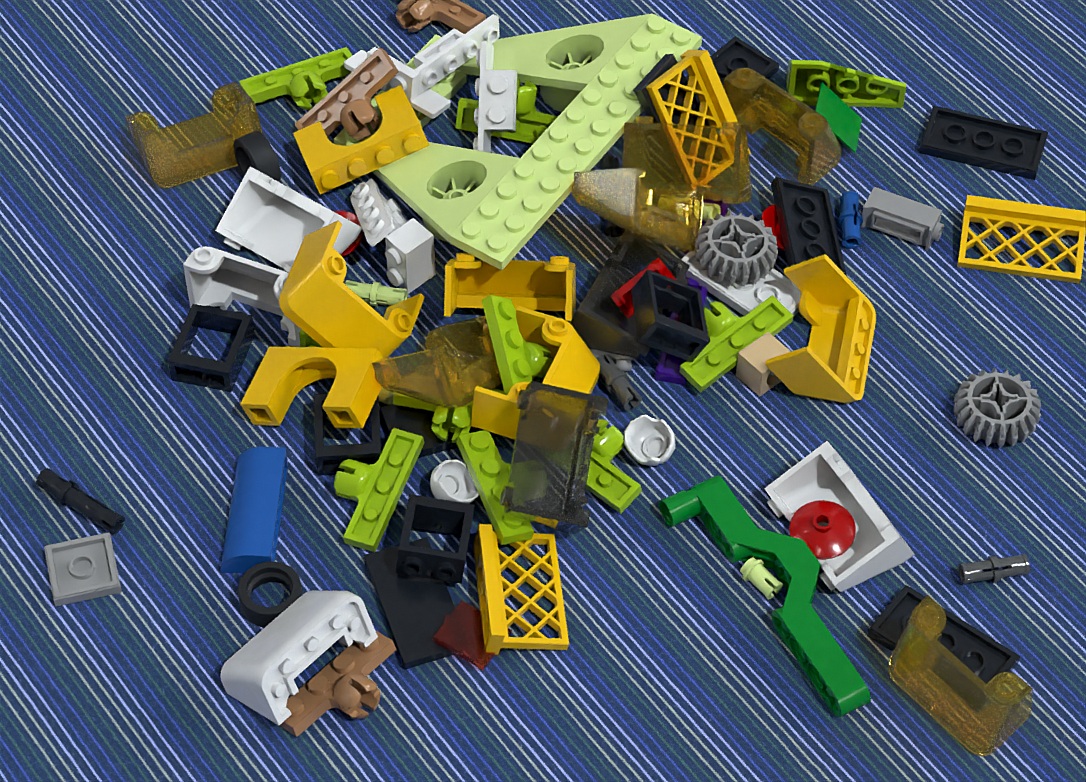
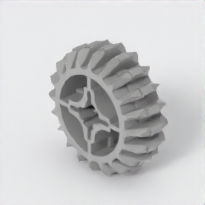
M728 211L725 217L717 213L714 220L707 219L704 226H701L698 231L694 246L696 248V261L700 262L701 270H708L709 277L717 276L719 283L727 280L730 282L731 287L735 282H740L745 286L749 280L756 284L759 278L765 279L768 272L772 271L778 255L777 237L773 235L772 227H765L764 220L755 221L753 214L745 217L741 211L738 215H732Z
M995 367L991 373L981 369L978 376L971 373L967 381H963L960 385L958 393L955 394L953 410L954 416L957 417V426L964 427V435L974 434V442L980 439L985 440L987 447L992 442L997 443L999 448L1004 445V442H1007L1012 447L1017 443V440L1024 442L1028 435H1032L1035 431L1036 425L1040 420L1041 400L1038 399L1037 390L1031 389L1030 381L1021 382L1020 373L1014 377L1009 375L1008 369L1004 373H998Z

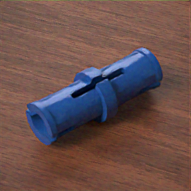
M846 191L840 196L841 214L839 215V225L842 227V245L848 249H855L862 243L860 226L863 223V219L859 211L858 193Z

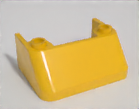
M337 220L305 235L279 296V305L283 314L322 347L378 348L384 360H386L411 335L425 296L420 293L389 306L384 317H382L343 283L347 273L346 262L333 248L342 223Z
M456 253V258L450 259L445 265L444 316L451 317L456 307L483 308L482 299L489 295L512 299L515 310L518 306L531 310L565 311V321H572L576 309L575 263L569 262V257L552 256L550 261L511 260L503 270H500L481 259H475V256L469 253Z
M826 254L785 268L784 274L801 291L798 305L799 312L812 325L809 343L807 347L767 359L765 365L796 395L847 404L861 400L864 394L876 324V312L872 303Z
M518 306L516 309V319L523 339L527 342L545 345L552 353L548 357L554 358L541 386L531 382H519L511 387L508 395L476 386L474 389L471 426L546 450H561L568 444L598 381L600 363L568 321Z

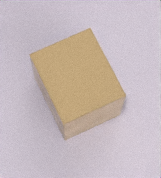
M767 332L738 352L736 376L760 397L781 382L765 365L766 360L791 351Z

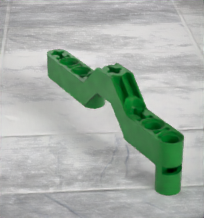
M719 475L691 486L688 491L682 490L659 500L661 515L668 526L673 527L699 516L730 562H746L754 557L756 560L761 559L764 562L763 567L772 569L788 592L784 606L773 610L771 613L773 624L834 715L841 717L870 703V692L864 680L811 606L821 564L804 540L757 528L726 482Z

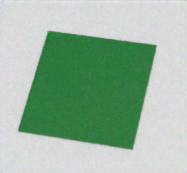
M821 82L814 116L856 153L862 118Z

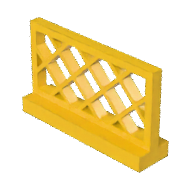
M688 49L680 55L681 61L646 86V89L691 190L697 191L734 160L745 159L751 152L708 50ZM684 69L687 70L689 75L688 86L679 84ZM665 84L670 85L667 102L662 100L658 91ZM678 88L686 91L683 107L675 105ZM694 94H697L700 101L699 112L691 110ZM674 109L682 111L678 128L674 127L671 121ZM689 114L697 116L694 133L686 131ZM705 119L708 120L711 126L710 137L702 136ZM685 135L693 137L689 153H686L683 148ZM701 140L708 142L705 158L697 156ZM716 145H719L723 154V158L718 162L713 161ZM696 160L704 163L702 173L698 178H696L694 173Z
M967 195L963 211L957 267L1080 284L1086 233V211ZM969 222L982 223L987 230L976 236L969 228ZM1002 227H1012L1018 234L1006 240L998 230ZM1033 231H1041L1048 238L1037 244L1028 234ZM991 234L1001 244L992 251L981 242ZM1063 235L1077 236L1078 242L1068 249L1059 238ZM1020 239H1023L1032 248L1023 255H1020L1012 246ZM1054 243L1062 253L1051 260L1042 249ZM974 245L984 254L979 259L965 258L966 251ZM1006 249L1015 260L1006 264L1001 263L995 256ZM1037 254L1045 262V265L1040 268L1031 267L1026 260ZM1068 258L1075 266L1074 273L1064 272L1056 264Z
M479 524L473 541L485 654L498 655L500 648L567 650L569 639L555 534L533 533V537L530 540L509 543L516 551L508 557L498 549L500 541L496 532L493 531L492 524ZM533 544L547 545L548 553L541 558L529 547ZM522 554L535 564L528 571L515 562ZM507 567L520 576L513 584L501 576V572ZM542 569L551 576V581L546 585L542 584L532 576L537 570ZM525 581L538 591L531 599L517 589ZM510 595L523 604L517 612L513 611L504 602ZM543 596L555 605V608L550 613H547L536 604ZM528 609L542 619L534 627L521 617ZM515 623L527 634L524 637H508V627ZM548 624L558 632L559 638H547L539 630Z

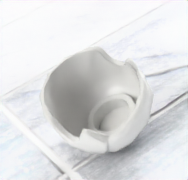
M641 415L630 421L625 429L624 445L635 461L642 465L657 466L670 459L675 450V434L663 419L658 420L648 415Z
M445 460L432 471L430 487L435 498L470 504L479 496L467 465L459 460Z

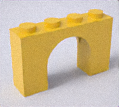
M401 85L374 96L383 117L382 124L371 137L360 143L346 146L332 143L327 138L320 121L293 133L320 195L430 146Z
M269 347L240 405L253 425L280 426L294 397L299 391L314 381L335 378L322 406L335 428H363L390 369L378 348Z

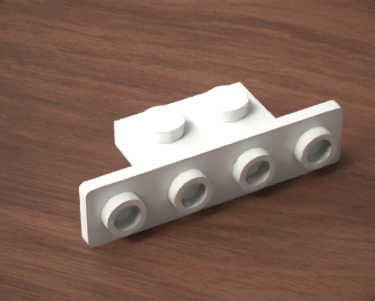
M494 14L466 34L454 28L414 56V64L417 67L414 70L420 73L418 94H422L430 87H433L438 81L454 72L469 59L475 57L477 49H481V41H488L493 44L499 39V17Z
M481 41V49H477L476 63L480 67V78H477L475 82V92L479 96V108H476L474 112L475 125L478 126V137L474 138L473 150L491 153V131H516L517 71L493 70L494 45L488 41Z
M374 47L368 52L360 50L344 61V68L353 72L377 48ZM389 55L399 72L381 88L383 91L386 92L401 85L411 106L432 119L450 107V100L431 89L418 94L420 73Z
M372 178L354 188L350 200L367 242L372 247L389 233H392L407 222L401 214L403 212L401 207L394 199L387 200L380 193L376 182Z

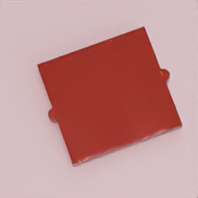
M462 600L450 616H445L444 624L434 635L433 641L484 671L496 652L485 651L481 611ZM508 628V637L510 636V634H511V632H512V630L509 629V628Z

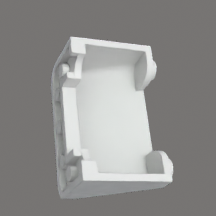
M249 167L215 231L226 236L223 242L231 247L240 250L244 246L290 272L305 235L338 220L342 223L333 248L341 255L357 239L362 227L260 171Z
M207 246L199 247L189 255L183 267L190 308L192 304L213 307L220 306V309L227 310L232 300L283 316L280 321L281 329L288 330L289 332L288 345L300 347L299 332L301 328L283 314L279 305V296L289 275L288 272Z
M828 441L764 488L771 497L767 504L778 518L784 514L791 521L794 513L800 507L818 500L835 502L847 509L852 515L856 526V534L851 547L838 557L826 560L817 559L824 570L820 577L831 591L837 588L840 592H843L904 563L915 555L850 467ZM825 522L817 523L819 526L822 527L828 525V523Z
M313 590L304 593L224 663L220 677L227 694L277 725L283 723L292 715L290 710L286 708L289 695L292 694L294 696L299 692L294 678L338 639L348 647L355 640L366 648L378 637L363 600L349 591Z

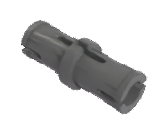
M604 354V358L602 355L596 358L600 363L599 375L605 381V387L609 393L614 394L619 399L625 410L629 411L630 408L635 409L638 407L642 397L628 381L630 378L625 371H620L608 354Z
M1026 554L997 558L994 555L988 556L987 560L960 563L958 571L962 584L991 580L992 583L1000 582L1001 578L1028 575L1030 567ZM1006 566V569L981 572L983 569Z

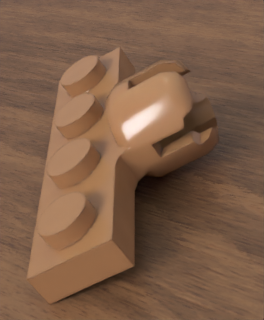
M403 0L397 5L399 10L396 11L398 23L403 29L408 28L409 32H418L432 21L438 20L466 34L486 19L485 14L459 0Z
M379 47L295 123L297 129L301 130L320 121L327 136L341 124L349 136L360 140L371 136L372 134L366 123L369 122L374 131L380 125V117L371 104V98L399 72L387 52Z
M376 631L378 637L366 648L354 641L303 685L298 693L287 699L286 708L290 710L292 715L279 726L298 737L331 708H338L355 719L368 717L369 713L360 707L363 705L367 709L375 711L380 702L381 694L377 688V683L367 678V675L396 651L393 640Z

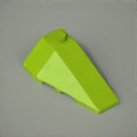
M788 60L786 77L787 105L816 106L820 85L823 82L849 107L903 108L906 83L819 60Z

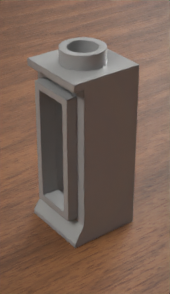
M874 187L863 206V223L860 227H870L918 245L926 246L925 250L928 251L933 240L939 241L944 224L940 223L942 210Z

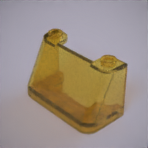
M739 68L724 78L723 88L740 128H746L747 132L752 135L762 127L800 153L796 160V166L801 168L798 173V181L800 183L814 185L838 165L841 160L842 147L828 121L821 114L750 68Z
M236 82L223 85L214 91L211 98L214 112L159 129L155 117L145 111L125 116L131 137L155 184L163 188L173 187L238 166L233 148L235 139L253 131L262 133L255 102Z
M635 116V122H625L621 195L637 196L639 193L649 196L660 195L713 199V201L723 200V203L740 204L751 201L752 185L747 129L741 128L740 122H722V127L656 123L653 122V117Z
M638 167L574 172L572 195L582 207L637 236L678 251H695V240L702 225L704 194L697 191H687L685 194L652 196L653 189L645 188L641 182L640 177H645V170Z
M486 316L442 325L431 330L425 342V351L393 358H381L372 363L375 378L383 388L446 409L464 407L472 402L476 386L491 390L502 383Z
M927 595L911 613L889 659L888 670L890 677L970 752L978 756L990 755L1031 716L1033 688L1022 678L1010 672L999 673L987 684L984 683L938 641L946 626V614L942 607Z

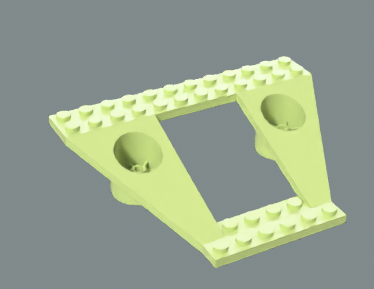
M645 14L497 39L492 44L494 45L493 70L517 71V78L520 79V82L525 83V80H528L536 85H540V94L545 103L554 110L562 112L524 155L518 158L428 142L430 146L372 172L422 217V222L426 229L435 238L449 242L484 262L503 270L644 111L633 91L665 54H674L677 62L682 60L680 55L688 49L698 50L702 45V36L655 14ZM435 34L417 54L439 40L441 36ZM476 56L469 59L429 89L450 100L466 83V74L480 76V67L477 66ZM413 57L406 65L416 69ZM373 98L371 100V104L380 117V125L378 127L379 129L382 124L383 117L376 103L375 98ZM413 108L423 128L432 118ZM368 122L366 123V125L370 130L371 134L373 135L376 131H374V129ZM344 128L334 138V144L343 146L353 145L369 137L360 140L349 136Z

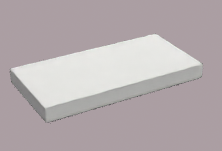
M695 247L677 263L676 270L686 274V277L697 281L701 287L702 285L706 287L708 292L743 316L747 315L772 295L794 316L799 312L798 305L801 291L789 278L774 268L768 272L765 279L759 278L756 284L748 280L745 286L740 282H735L731 287L729 281L723 280L719 283L717 276L709 277L708 270H701L700 262L696 261Z

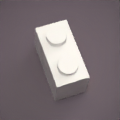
M414 218L385 237L387 277L394 286L407 289L409 294L436 275L434 235Z

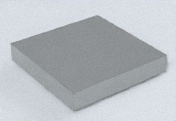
M110 532L44 546L55 607L122 592Z

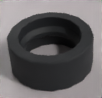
M253 131L235 139L233 144L234 154L243 176L246 175L249 167H252L280 182L281 169L278 159L269 141L262 133Z
M273 561L259 563L248 569L241 577L237 590L242 614L249 622L259 627H266L303 595L300 577L295 570L282 562ZM275 582L290 588L289 598L277 606H259L251 600V594L254 589L262 584Z

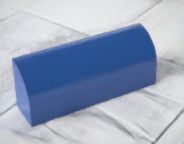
M255 447L244 451L238 457L220 572L245 573L256 564L267 561L275 562L289 467L286 448Z

